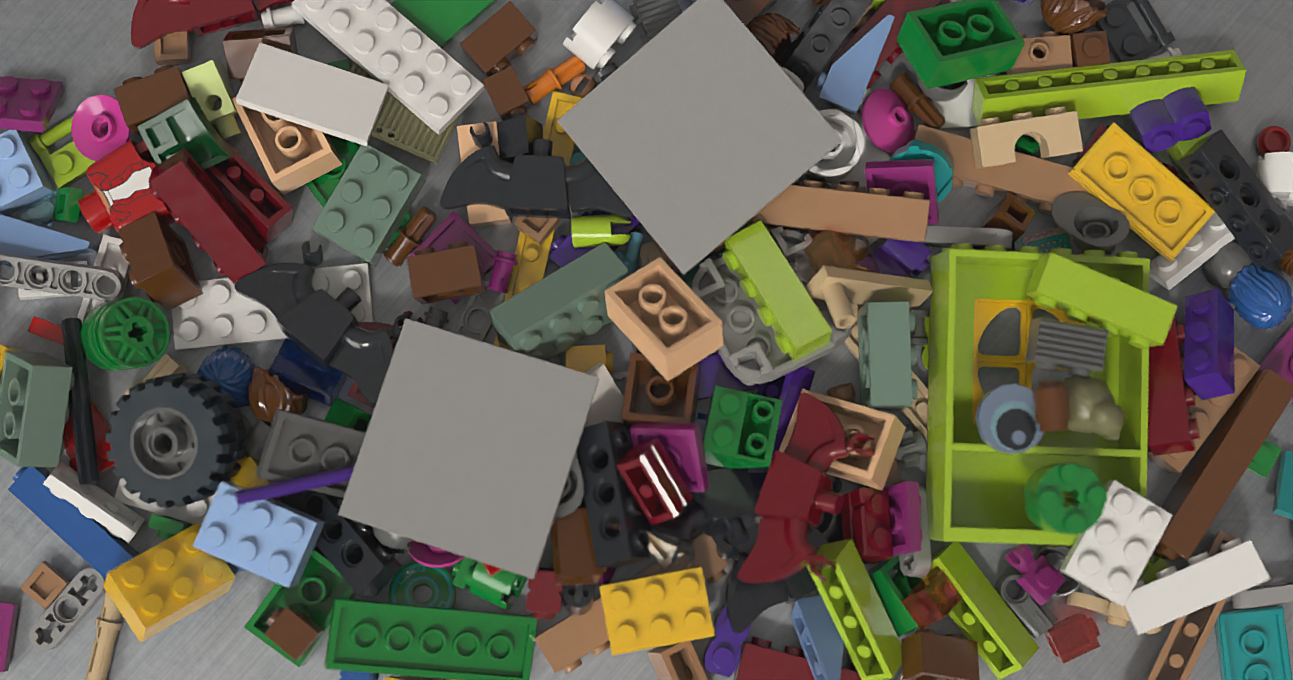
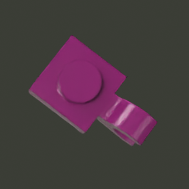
M1025 544L1012 548L1005 556L1006 560L1022 574L1016 581L1040 605L1047 603L1066 580L1042 555L1034 559L1031 549Z

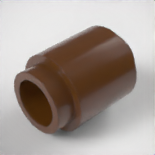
M1060 381L1040 382L1039 389L1032 390L1035 422L1039 424L1040 432L1069 430L1068 421H1072L1068 387H1061Z

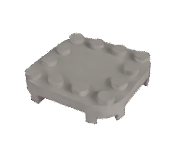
M783 226L770 229L771 237L805 288L818 271L825 266L815 249L816 242L808 233L804 236L796 231L783 230ZM723 257L713 262L711 258L700 264V268L693 278L692 291L722 321L723 346L718 349V352L726 367L745 385L773 381L833 352L844 344L845 340L849 337L851 326L837 328L826 301L812 298L832 329L830 343L793 362L788 353L784 355L775 341L776 333L771 325H764L757 311L759 306L753 297L749 299L744 294L740 285V280L742 279L736 270L730 271Z

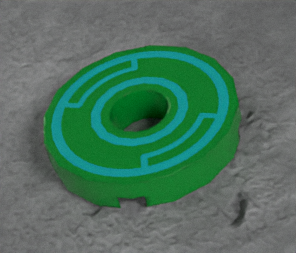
M414 561L404 565L394 575L389 585L388 599L390 603L453 608L456 598V587L452 584L451 574L444 567H429ZM420 586L429 587L432 590L431 598L424 603L415 601L413 593L416 588Z

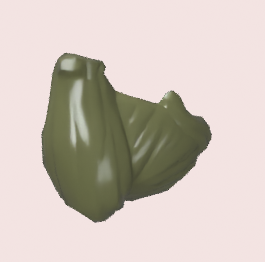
M1076 375L1063 380L1061 387H1068L1072 419V421H1068L1069 429L1074 432L1096 433L1106 440L1116 441L1120 439V430L1125 423L1124 412L1121 410V407L1115 404L1113 395L1106 382L1092 376Z

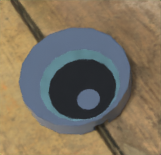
M1017 384L1000 385L988 391L978 404L975 415L976 425H978L982 440L993 450L1006 454L1025 452L1034 447L1044 434V432H1040V426L1035 422L1033 392L1027 387Z

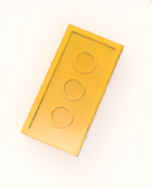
M1114 122L1068 172V175L1091 195L1125 215L1130 223V228L1169 262L1173 261L1215 213L1206 201Z

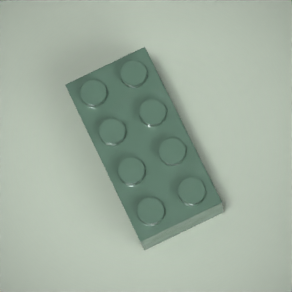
M603 243L490 310L500 347L547 361L558 353L569 350L573 344L586 336L597 333L601 327L612 321L607 315L604 291L628 277L627 267L608 245Z

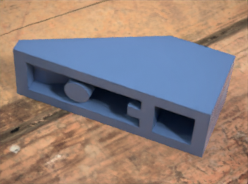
M888 14L831 65L829 73L822 71L815 91L821 92L819 95L820 102L854 115L857 114L894 22V16Z
M0 214V252L55 260L97 253L100 246L92 242ZM2 260L0 262V264L12 267L13 265L12 263L6 260Z
M817 595L797 600L790 617L814 679L840 680L844 642L822 596Z

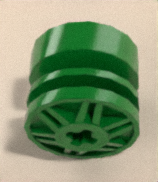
M139 297L124 298L98 306L91 310L85 318L81 329L82 349L88 359L100 369L111 372L148 367L161 358L167 350L170 339L169 323L162 310L153 302ZM133 329L135 335L129 337L128 332Z

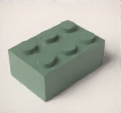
M368 144L367 146L361 145L312 229L322 237L376 267L426 181L418 172Z
M867 302L857 311L860 405L875 410H902L912 406L913 399H917L918 395L917 380L912 379L911 365L916 364V346L910 343V331L915 329L914 311H909V302Z
M5 351L0 384V455L18 467H58L59 458L64 452V440L62 437L64 424L69 418L67 402L69 391L74 384L73 367L42 352Z

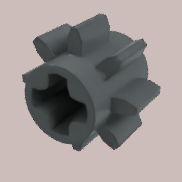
M909 424L904 425L906 429L896 453L897 463L902 462L906 469L920 465V456L927 454L921 431L916 430L912 432Z

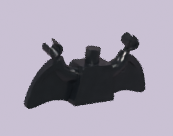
M483 122L486 130L481 135H476L473 127H470L471 137L475 145L481 149L469 155L455 169L440 199V205L444 210L481 204L500 209L504 208L507 216L571 219V211L574 213L585 210H600L627 219L635 216L587 157L580 163L565 165L562 157L552 156V141L535 139L533 140L532 155H517L514 163L503 160L499 157L495 146L490 145L493 141V135L486 122Z
M306 241L302 245L303 264L280 263L267 266L250 273L235 283L234 287L237 293L262 304L272 312L284 335L328 372L334 368L350 377L371 406H376L394 354L391 339H399L402 331L400 326L404 325L405 319H409L408 315H399L394 321L393 328L388 330L385 327L376 331H367L360 328L356 317L351 313L362 301L354 290L347 287L334 299L323 289H318L317 291L312 285L315 273L313 266H318L322 263L323 251L320 244L318 250L311 253L310 241Z
M722 468L707 471L710 486L706 492H690L693 497L678 516L653 525L650 524L643 512L645 529L659 540L677 547L671 558L674 565L677 564L678 554L681 553L688 557L687 566L689 567L695 559V551L691 547L693 545V536L701 529L709 537L726 534L732 546H741L750 539L747 529L752 526L755 517H760L754 510L768 472L749 473L748 468ZM808 526L807 536L813 532V526Z
M836 477L833 482L834 490L830 491L839 494L842 489V482ZM824 511L823 522L818 528L813 527V532L808 535L809 543L817 551L824 544L843 540L841 511L837 515ZM724 535L723 540L730 544L727 535ZM716 546V552L720 558L724 560L732 558L735 560L726 585V608L732 631L735 634L744 632L766 609L785 602L786 604L795 602L817 589L807 566L789 577L773 582H742L738 579V572L750 554L745 551L741 553L734 546H732L730 551H724L721 547Z

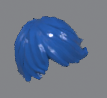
M1251 264L1249 267H1243L1242 272L1238 273L1230 285V296L1227 301L1235 305L1234 310L1238 312L1239 317L1243 318L1251 327L1264 330L1272 329L1285 321L1287 315L1292 311L1293 297L1289 283L1277 273L1268 270L1265 266L1257 268L1255 264Z
M223 345L222 349L213 351L202 361L197 374L204 376L205 382L213 380L221 385L219 392L221 394L229 393L235 400L231 404L234 409L250 405L248 387L252 381L255 363L249 360L248 355H244L241 352V348H228L227 345Z

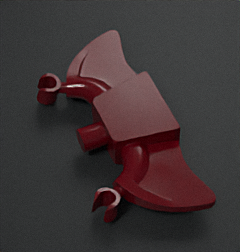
M138 0L131 23V43L135 49L139 50L168 34L194 31V29L199 37L259 21L260 18L255 7L261 13L266 8L276 4L293 2L294 0Z
M802 393L799 396L794 434L783 451L784 453L775 450L754 512L762 517V519H760L756 544L738 572V579L742 582L767 583L781 580L797 573L808 564L811 573L826 582L828 580L822 576L823 568L829 565L835 571L837 570L836 565L827 557L816 555L817 550L808 541V526H817L823 511L837 515L842 509L843 495L830 491L832 480L826 475L831 464L839 458L850 456V452H856L865 457L874 456L876 451L871 448H864V445L867 441H873L875 438L864 433H857L849 442L845 428L834 412L823 402L807 393Z

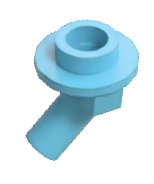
M630 233L631 238L629 239L626 253L621 251L614 253L627 267L628 276L635 273L640 267L637 260L643 240V234Z

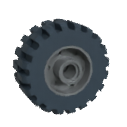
M176 373L147 379L146 382L138 383L130 388L129 394L122 395L116 403V407L119 410L111 412L108 423L112 424V430L106 431V442L111 444V450L106 452L108 460H114L116 469L113 472L117 479L123 478L127 482L124 488L131 494L141 493L139 496L141 501L148 504L156 502L158 507L169 508L175 505L182 507L215 495L221 482L230 481L229 478L237 475L241 468L237 460L245 458L246 447L241 446V441L247 438L246 428L240 427L239 420L243 419L241 410H234L231 405L235 401L229 393L221 394L219 392L221 385L213 380L205 382L204 376L197 374L186 375L185 373Z

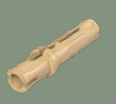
M106 590L100 617H97L95 621L97 626L96 636L85 680L107 679L118 631L122 630L123 622L121 621L122 614Z

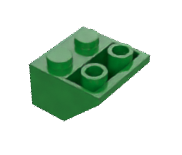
M715 386L710 399L702 439L706 463L730 469L769 467L782 400Z

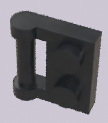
M1113 0L1105 5L1108 9L1107 15L1100 18L1095 24L1098 31L1106 30L1109 50L1117 63L1143 60L1176 40L1172 32L1166 31L1148 0ZM1132 2L1156 39L1150 44L1126 7Z

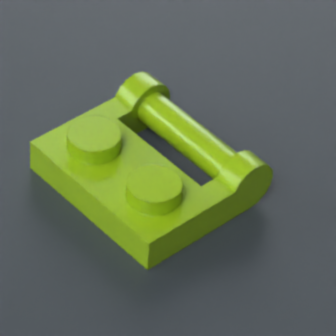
M73 116L42 135L35 134L28 139L59 188L68 187L87 175V168L96 162L83 156L76 148L74 141L53 154L48 146L71 133Z

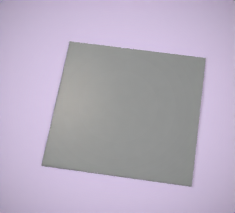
M696 0L557 120L683 275L843 141L723 0Z
M405 319L338 515L534 579L600 378Z

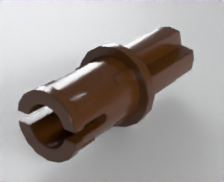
M906 72L900 74L892 81L890 87L908 106L907 110L910 113L914 112L927 127L938 130L945 124V117L928 99L929 97L923 94L922 90L917 87Z
M426 206L421 207L408 225L399 229V236L388 250L384 252V257L391 264L397 267L402 266L412 250L422 245L423 236L437 219L436 213Z

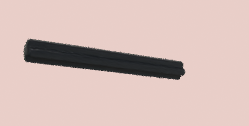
M67 318L61 321L65 363L73 367L72 372L74 375V384L69 391L78 479L80 484L89 485L99 482L100 478L86 355L82 349L81 342L82 321L79 318Z

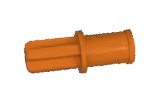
M573 55L551 70L549 67L546 68L544 74L523 86V89L534 105L557 89L559 91L562 90L561 86L585 71V64L580 58Z

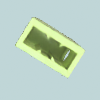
M211 60L181 72L192 97L196 98L211 125L216 124L221 138L226 140L241 134L234 117L239 115L232 101L236 94L224 65ZM221 98L222 106L216 111L214 104L217 99Z

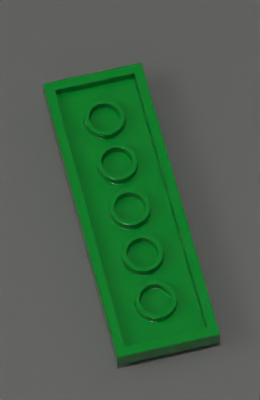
M334 597L324 667L330 670L455 680H529L537 619L530 615Z

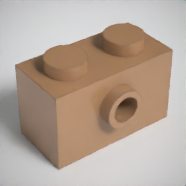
M1050 31L1039 34V37L1027 38L1026 34L1019 33L1025 41V45L1013 68L1000 72V75L1072 68L1070 35L1060 36L1059 32Z
M691 641L659 646L647 652L659 680H708L705 667L697 656Z

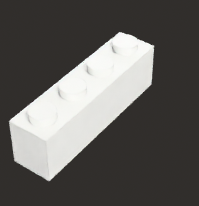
M1240 538L1225 543L1220 546L1222 553L1209 557L1207 552L1197 555L1188 560L1189 567L1177 571L1175 566L1156 573L1158 580L1147 585L1144 584L1143 579L1137 581L1124 604V608L1137 635L1269 580L1270 577L1251 540L1242 544Z

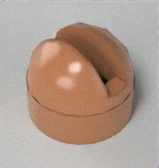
M588 74L577 75L570 84L572 95L582 98L597 87L593 77ZM585 79L589 80L581 93L576 91Z
M851 382L840 384L827 390L829 397L850 403L855 401V390Z

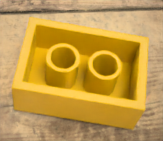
M199 523L194 524L107 573L104 589L140 643L221 597L231 589L236 577L225 560L193 547L201 528Z
M701 565L603 583L599 586L612 655L715 636Z

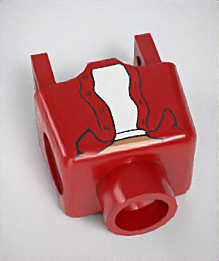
M130 140L87 168L86 173L94 191L79 198L78 204L85 219L96 233L100 234L113 226L119 232V229L153 212H156L168 225L176 222L167 204L163 200L159 201L150 191L148 180L152 168L156 164L152 162L151 159L153 157L144 141L137 144Z

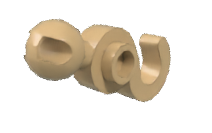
M1073 592L1067 597V605L1075 608L1089 609L1107 616L1106 623L1124 628L1127 627L1128 622L1131 623L1124 606H1119L1112 601L1109 602L1108 600L1080 592ZM1164 625L1145 633L1156 634L1163 629Z

